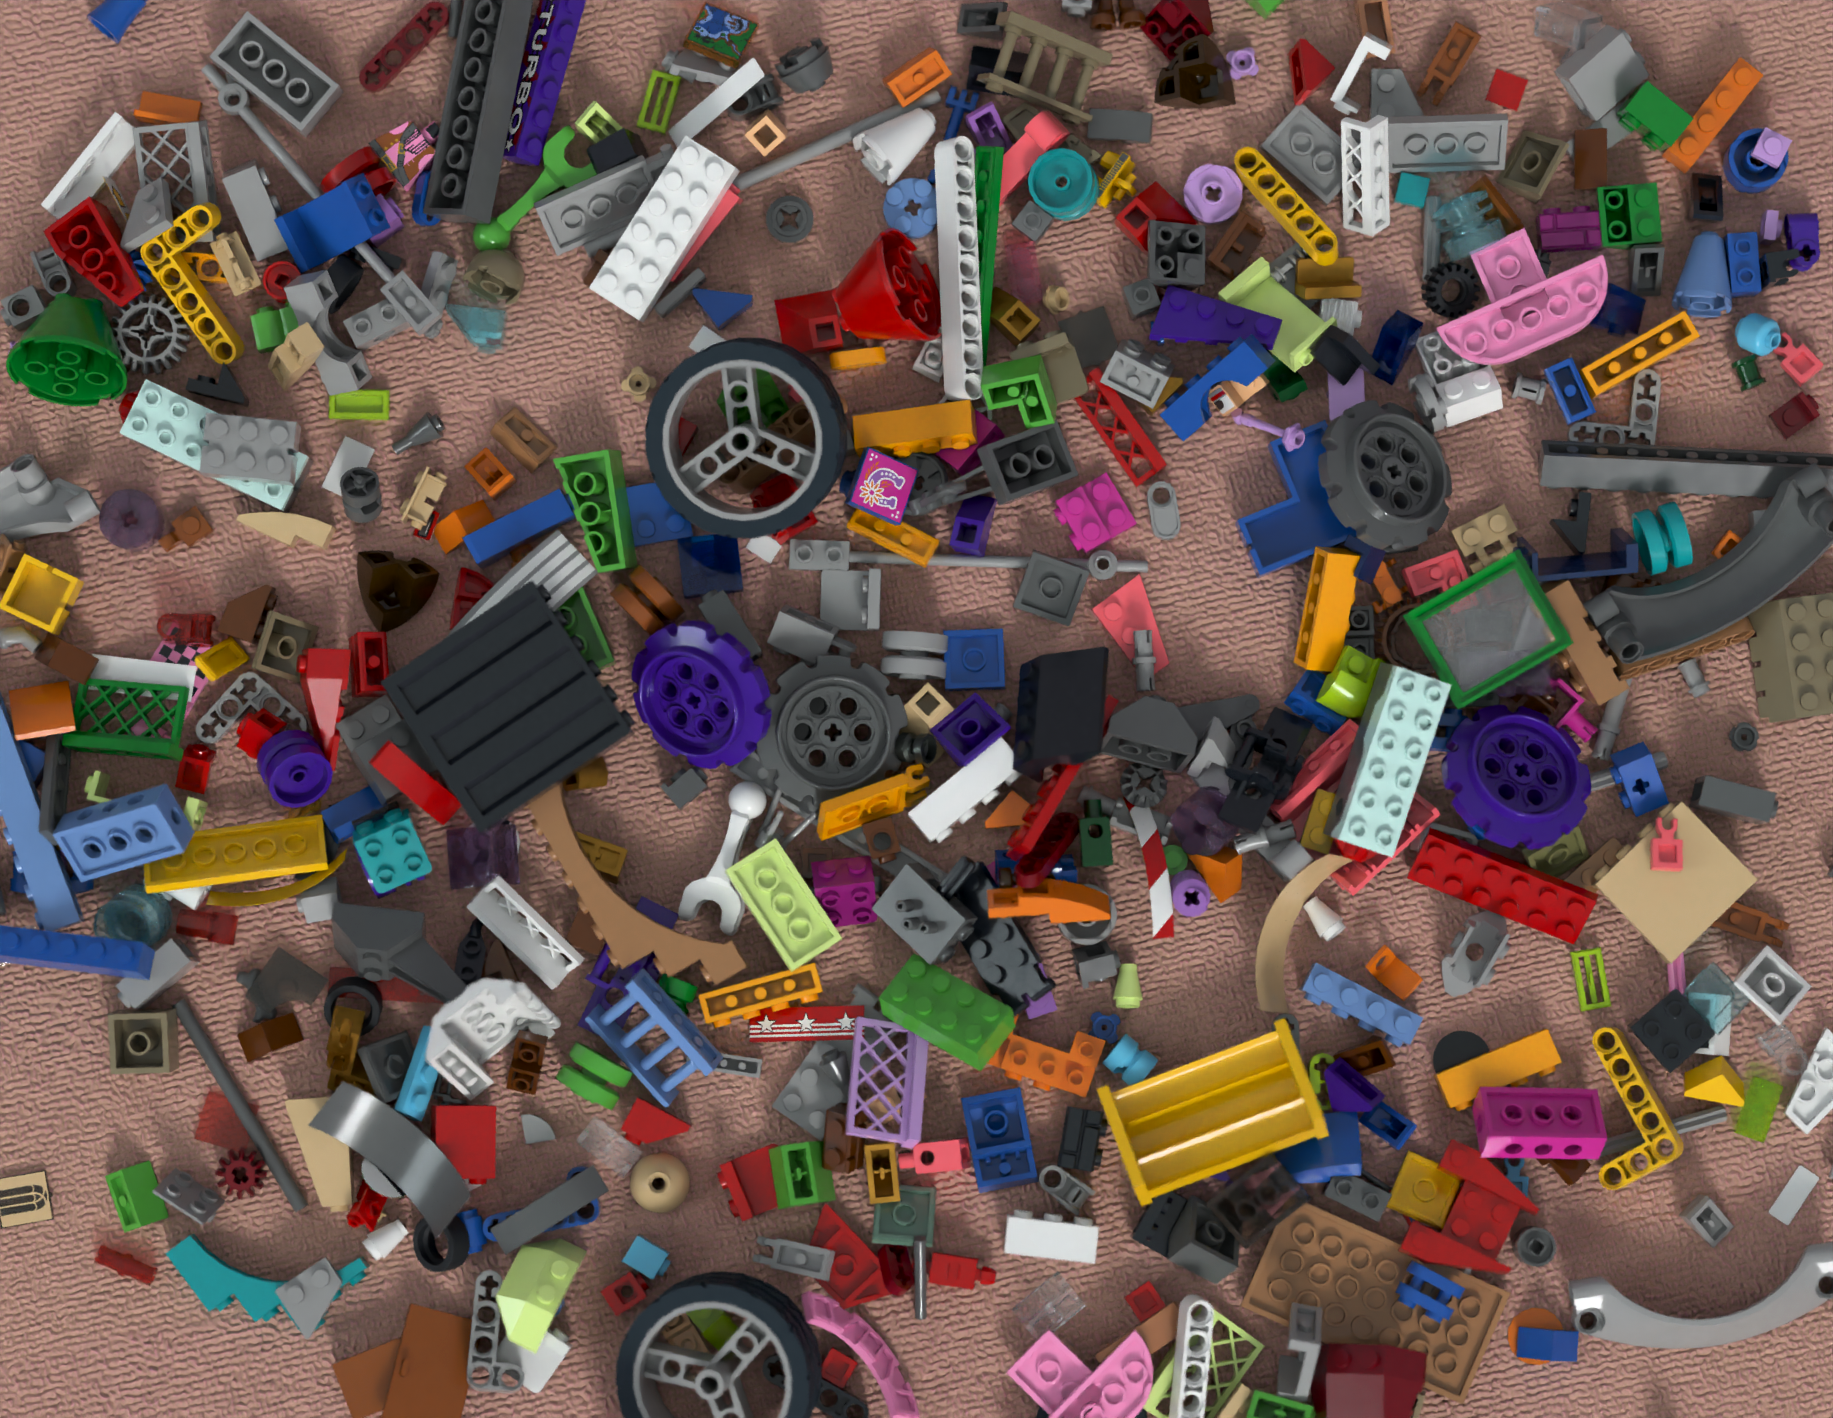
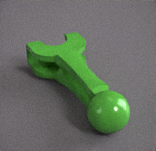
M570 125L562 128L545 144L542 153L544 169L526 194L509 209L501 213L498 218L491 217L490 224H476L473 230V242L478 250L506 249L511 239L510 232L534 207L533 203L546 198L560 189L569 188L597 175L592 163L583 168H574L567 163L564 157V150L575 135V131Z

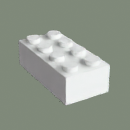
M1000 737L908 813V817L930 843L936 839L940 844L953 833V830L950 828L957 821H960L963 825L976 814L974 807L980 802H983L986 806L999 795L1000 792L997 789L1002 784L1006 783L1009 787L1022 776L1021 773L1013 770V750Z

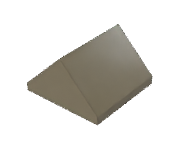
M1524 130L1505 164V170L1501 171L1496 182L1536 204L1542 197L1569 144L1565 141Z
M269 610L251 668L301 684L300 672L296 670L297 657L299 654L302 655L303 649L313 647L319 627Z

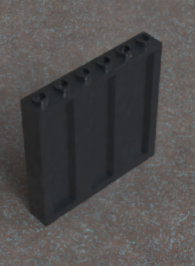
M530 581L381 681V684L479 833L484 835L635 734L631 728L635 725L634 720L626 709L623 711L619 710L615 704V701L619 698L609 684L604 686L598 678L602 672L594 660L590 659L587 661L581 651L585 649L583 643L576 634L570 636L564 627L569 623L560 609L554 611L548 601L552 597L543 584L537 586L533 581Z

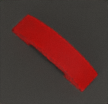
M390 740L369 761L377 771L443 826L462 806L455 795L430 776Z

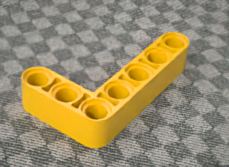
M205 202L190 208L173 221V227L144 243L140 253L147 267L212 359L219 364L224 362L228 364L243 355L244 343L181 254L182 251L220 223L221 212L219 208L213 203ZM200 210L208 213L209 222L207 225L203 224L199 219ZM178 226L186 233L184 242L176 236ZM155 243L163 250L161 258L156 257L153 253ZM172 268L176 269L180 274V281L178 283L174 282L170 276ZM189 293L196 296L198 300L197 307H192L189 304ZM207 317L214 321V332L209 331L205 326ZM224 342L232 347L233 353L231 357L227 356L222 350Z
M1603 1027L1598 1029L1593 1035L1592 1043L1594 1049L1645 1140V1143L1610 1161L1600 1169L1599 1181L1602 1186L1609 1190L1624 1188L1681 1156L1684 1145L1625 1035L1616 1027ZM1607 1032L1611 1033L1615 1038V1044L1611 1049L1603 1045V1036ZM1621 1059H1625L1630 1066L1629 1072L1625 1076L1621 1075L1617 1069V1064ZM1636 1085L1644 1090V1098L1641 1102L1635 1101L1632 1097V1090ZM1650 1112L1655 1113L1659 1118V1124L1655 1129L1650 1128L1646 1122V1117ZM1665 1139L1670 1140L1674 1146L1670 1156L1665 1155L1661 1150V1143ZM1639 1153L1645 1155L1648 1161L1644 1170L1639 1169L1635 1164V1157ZM1613 1167L1621 1172V1180L1618 1184H1614L1609 1178V1172Z

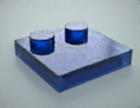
M711 534L677 539L684 599L702 597L714 589L718 593L724 590L726 594L744 592L737 538Z

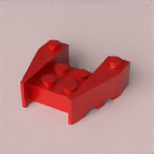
M1451 1139L1436 1169L1462 1181L1463 1185L1440 1233L1412 1221L1398 1251L1425 1264L1508 1274L1512 1268L1496 1261L1515 1218L1519 1210L1534 1216L1538 1213L1539 1208L1488 1159L1481 1158L1479 1151Z

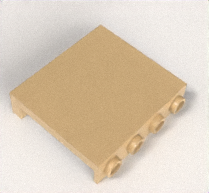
M1682 801L1677 802L1675 805L1670 802L1658 813L1662 818V826L1666 830L1671 829L1670 821L1673 818L1677 819L1678 826L1674 832V839H1683V869L1680 872L1650 870V840L1652 838H1659V835L1655 830V824L1652 825L1649 822L1636 834L1640 839L1632 847L1627 843L1615 855L1618 860L1611 867L1605 864L1593 876L1596 881L1591 885L1594 889L1597 888L1660 953L1659 956L1666 964L1672 963L1758 880Z

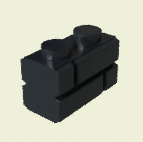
M1067 1106L1057 1166L1094 1172V1166L1100 1167L1103 1149L1098 1148L1100 1136H1106L1108 1119L1103 1118L1104 1112Z

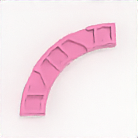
M810 1291L802 1294L806 1323L816 1325L835 1334L862 1358L881 1388L890 1418H920L912 1388L909 1382L905 1383L897 1367L900 1365L898 1360L876 1331L856 1313L850 1314L845 1309L843 1310L839 1306V1302Z

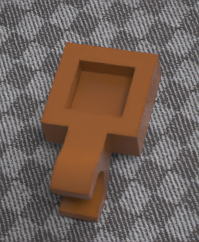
M193 506L171 522L176 530L168 533L158 542L166 553L183 541L190 548L213 532V529L198 508Z

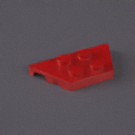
M826 1203L822 1208L810 1246L835 1251L829 1281L814 1279L835 1301L839 1302L843 1310L891 1295L885 1288L878 1257Z

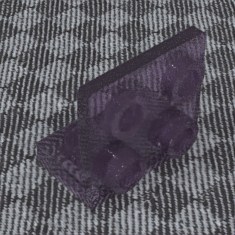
M516 824L498 825L485 835L479 833L476 827L447 830L450 888L452 890L484 887L497 876H500L508 885L520 884Z

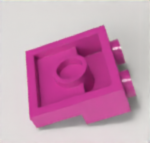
M1107 473L1055 501L1057 507L1053 510L1061 525H1068L1072 532L1068 536L1077 551L1082 549L1084 554L1091 552L1137 524Z

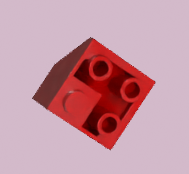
M1157 181L1136 196L1115 217L1114 224L1147 257L1149 220L1198 224Z
M832 290L774 300L783 344L793 347L804 355L843 349L838 313L832 296Z

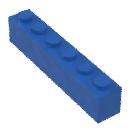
M0 925V962L143 980L150 979L155 950L143 942Z

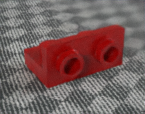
M783 473L760 485L750 494L752 505L754 508L782 502L791 497L798 490V487L790 475ZM811 511L801 521L781 532L770 535L776 539L779 545H782L790 538L818 523V520Z

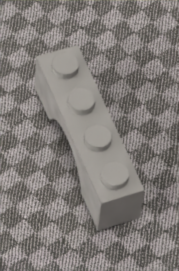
M322 270L297 276L284 287V290L297 318L298 326L308 322L324 345L315 363L329 396L359 390L372 378L362 351L343 344L330 327L328 312L330 305L338 297V294L328 271Z

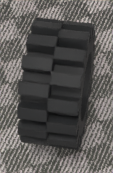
M1447 262V264L1440 263L1438 264L1439 268L1432 267L1430 269L1432 275L1426 274L1424 277L1428 281L1427 285L1422 284L1421 289L1426 290V293L1421 295L1422 299L1427 301L1425 303L1427 308L1432 309L1431 311L1435 314L1447 318H1459L1458 315L1464 316L1468 314L1467 309L1473 310L1475 306L1471 304L1472 301L1478 302L1479 299L1475 292L1480 291V286L1475 285L1478 282V278L1472 275L1474 272L1465 266L1452 262ZM1455 279L1460 286L1459 294L1456 299L1447 302L1442 297V287L1447 280Z

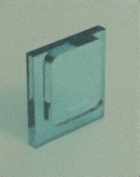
M1712 962L1686 987L1683 996L1713 1031L1720 1035L1751 1000L1733 984L1734 982L1715 962Z

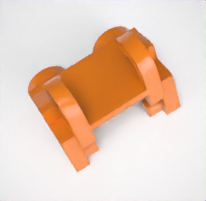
M1395 557L1385 563L1382 560L1373 580V584L1384 602L1382 605L1379 604L1378 600L1371 603L1376 615L1396 605L1397 602L1404 600L1402 594L1409 591L1407 585L1398 589L1387 568L1397 563Z

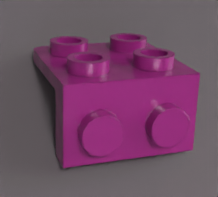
M871 855L811 862L815 898L835 927L866 924L877 920V914L872 910L876 903Z

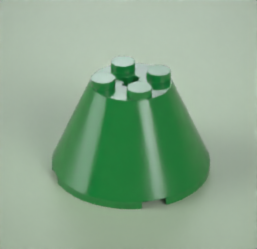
M66 293L57 294L55 300L45 308L11 348L6 361L7 372L15 384L20 381L29 388V394L61 405H99V400L111 397L110 399L114 400L119 397L127 385V370L110 322L103 309V303L95 298L84 299L72 297Z

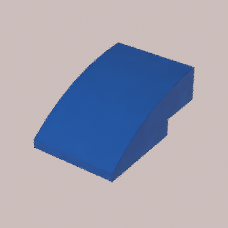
M1020 1087L961 1098L979 1193L1038 1182Z
M1325 1113L1323 1117L1329 1136L1319 1140L1317 1137H1313L1268 1154V1168L1280 1164L1269 1175V1184L1329 1183L1332 1176H1361L1362 1156L1358 1113Z

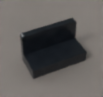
M973 46L966 90L1016 97L1004 91L1002 93L992 92L985 88V83L977 80L978 74L993 73L1000 49ZM1012 52L1004 79L1019 84L1028 54Z
M1333 325L1329 326L1311 350V355L1341 385H1346L1358 368L1374 375L1381 366L1350 333Z

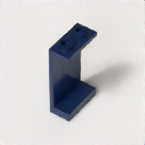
M1623 528L1610 529L1611 552L1538 558V552L1523 537H1517V547L1513 548V552L1518 549L1520 550L1538 582L1638 573V543Z

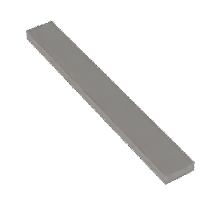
M756 751L741 762L731 766L729 771L745 781L757 783L763 788L765 794L773 798L778 787L773 782L777 771L775 768L769 770L763 768ZM782 791L779 803L804 819L809 817L814 811L819 813L820 808L812 804L811 795L805 796L802 801H797ZM819 815L811 822L815 826L818 824ZM862 826L833 836L862 856L870 855ZM880 833L875 836L873 843L876 848L885 850L890 846L891 838L884 833ZM900 843L901 853L896 854V860L879 864L878 859L872 861L895 877H897L906 864L917 862L928 870L940 883L947 875V873Z

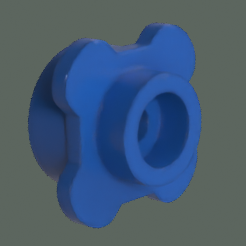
M1100 1012L1093 1013L1091 1015V1021L1093 1022L1092 1030L1089 1031L1088 1035L1106 1040L1110 1044L1115 1043L1118 1039L1116 1030L1117 1025L1120 1024L1119 1016L1116 1014L1106 1016ZM1102 1025H1106L1107 1030L1103 1031Z

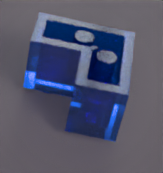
M1608 283L1605 301L1596 317L1590 322V326L1608 329L1607 334L1623 338L1626 333L1638 334L1646 300L1621 287Z

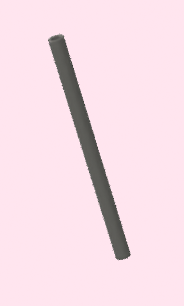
M183 999L174 1004L172 1008H176L179 1020L262 1158L265 1160L295 1213L308 1206L307 1201L188 1003Z

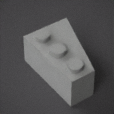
M255 158L223 171V183L257 262L288 250L274 219L279 217L278 213L282 211L276 195L271 196L267 187L270 184V180L264 167L260 168Z

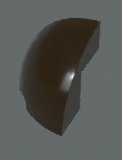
M1204 34L1192 37L1177 47L1174 51L1176 56L1167 68L1161 69L1157 79L1155 103L1162 106L1204 109L1236 104L1234 87L1225 59L1215 43Z
M390 551L358 552L357 576L359 589L366 612L378 632H388L401 626L422 609L431 597L438 582L440 573L436 569L414 557L409 561L395 559L394 553Z

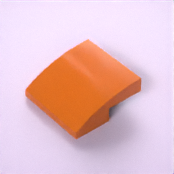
M69 681L9 690L16 741L76 731Z

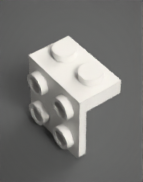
M548 1328L536 1353L509 1341L506 1335L497 1347L496 1362L518 1365L524 1372L525 1379L523 1385L532 1392L538 1393L545 1386L573 1345L568 1342L570 1337L557 1328L553 1331ZM505 1372L519 1382V1376L516 1372Z

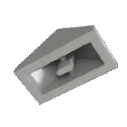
M1699 1194L1679 1215L1712 1248L1734 1227L1707 1195Z

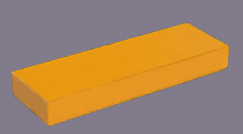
M857 508L847 523L848 529L924 568L927 567L940 544L939 539L904 521H901L900 525L895 526Z

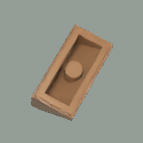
M516 407L498 420L490 432L530 473L535 472L557 449Z

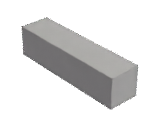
M721 1053L724 1058L713 1070L760 1078L763 1059Z

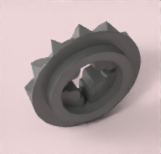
M780 197L768 208L766 214L767 228L771 235L782 243H796L806 238L813 227L812 210L808 203L799 197ZM782 210L790 216L799 211L795 218L798 229L790 224L780 228L785 221Z
M1133 763L1123 771L1120 778V788L1124 797L1131 804L1148 808L1157 805L1167 793L1168 780L1163 775V769ZM1139 777L1143 780L1152 778L1149 784L1151 790L1147 787L1136 790L1141 781Z

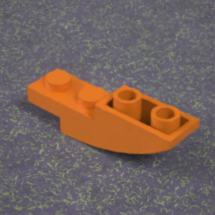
M1045 878L1039 886L1034 888H1023L1017 885V888L987 890L989 918L1049 914L1050 923L1111 919L1109 896L1096 889L1077 883Z

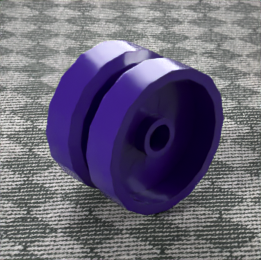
M296 729L278 733L263 744L257 755L256 767L263 782L267 785L271 796L280 805L291 808L307 806L324 795L332 782L333 771L330 763L316 739L308 732Z

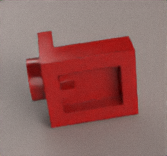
M188 744L183 751L182 761L179 764L175 787L205 794L211 766L216 758L217 751L211 750L203 744Z

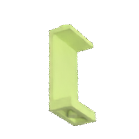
M1259 257L1218 293L1220 301L1282 319V325L1273 350L1269 351L1294 372L1313 361L1314 357L1311 355V350L1329 326L1337 327V320L1333 316L1328 321H1323L1281 284L1277 283L1270 276L1269 262L1263 257Z
M95 770L93 776L89 775L85 785V793H88V800L97 803L110 800L104 797L111 775ZM188 796L183 813L193 830L200 831L208 803Z

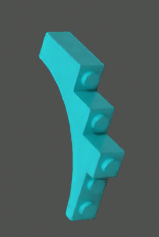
M195 1234L189 1235L166 1253L209 1312L215 1308L219 1312L234 1302L231 1296L235 1295L255 1322L262 1318L267 1322L280 1312L277 1306L281 1305L296 1325L275 1292L276 1289L288 1281L270 1280L250 1275L230 1266L213 1254ZM363 1256L337 1271L343 1280L340 1289L348 1282L354 1286L367 1276L364 1270L370 1265ZM340 1289L331 1303L343 1294ZM323 1317L318 1323L316 1329H318L326 1322Z

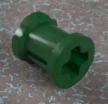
M1756 354L1730 364L1732 369H1736L1741 381V392L1767 382L1766 378L1761 376L1755 362L1757 359Z

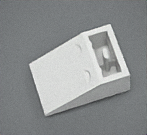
M1438 331L1413 339L1424 372L1429 373L1433 380L1435 388L1432 390L1436 398L1442 397L1447 407L1448 413L1444 414L1447 428L1503 408L1501 387L1491 365L1474 363L1460 357L1445 344Z

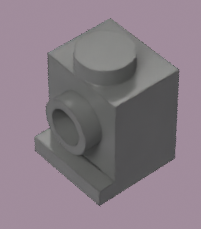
M697 766L690 768L688 771L682 768L670 778L673 783L669 787L665 782L660 787L675 805L682 810L708 788L704 783L708 777Z
M1107 941L1072 949L1076 974L1083 989L1089 988L1088 982L1104 981L1110 976L1117 975L1116 968L1121 967L1117 951H1111Z

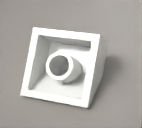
M1768 945L1744 966L1735 977L1733 983L1777 1025L1783 1022L1812 987Z

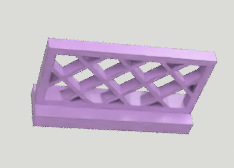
M863 1017L855 1019L846 1135L901 1143L900 1147L913 1148L921 1141L928 1041L897 1023ZM863 1026L873 1028L880 1038L869 1045L862 1036ZM893 1032L907 1034L906 1045L900 1050L897 1049L888 1037ZM881 1041L893 1053L884 1062L872 1049ZM865 1053H868L877 1064V1067L868 1074L859 1064L860 1057ZM895 1057L904 1067L903 1074L897 1079L886 1067V1064ZM880 1069L891 1082L881 1091L870 1078ZM858 1074L862 1077V1079H860L859 1081ZM864 1081L875 1094L866 1103L857 1094V1086ZM893 1086L901 1095V1103L896 1107H893L883 1095ZM877 1098L888 1110V1113L879 1120L868 1108V1105ZM861 1110L873 1123L867 1129L854 1127L855 1115ZM892 1115L899 1124L898 1134L888 1133L881 1122Z

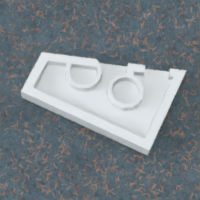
M1824 1028L1784 1111V1114L1804 1134H1808L1833 1109V1033L1828 1028Z

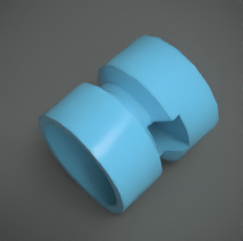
M1125 1033L1103 1060L1102 1064L1114 1074L1120 1072L1122 1080L1130 1086L1143 1081L1156 1065L1158 1059L1146 1049L1140 1051L1138 1049L1139 1043Z

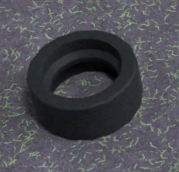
M346 255L340 256L327 270L338 294V297L330 305L328 312L330 314L335 313L344 305L359 284L364 272L363 267Z
M358 976L345 977L337 981L329 989L323 1007L327 1023L331 1027L337 998L345 992H355L363 995L371 1004L370 1014L363 1020L360 1036L371 1032L377 1025L383 1008L382 995L378 988L369 980Z
M457 1216L443 1230L448 1242V1252L445 1259L437 1250L435 1236L425 1218L421 1219L415 1227L413 1235L415 1254L423 1267L431 1272H444L456 1269L463 1265L468 1257L470 1248L469 1234L464 1223Z

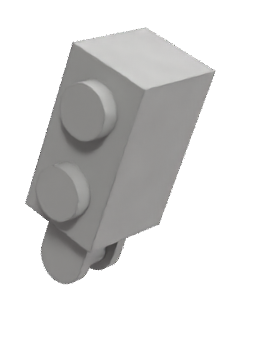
M787 604L779 611L767 641L768 644L773 645L775 651L784 655L791 653L798 656L802 662L812 667L815 665L816 656L833 654L850 657L851 652H855L857 648L855 644L837 636L840 630L839 627ZM833 645L840 648L838 654L831 651Z

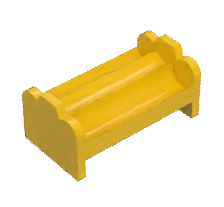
M1285 1018L1274 1022L1276 1031L1112 1093L1108 1085L1097 1089L1141 1206L1152 1203V1198L1310 1138L1317 1137L1319 1140L1329 1136L1322 1111Z

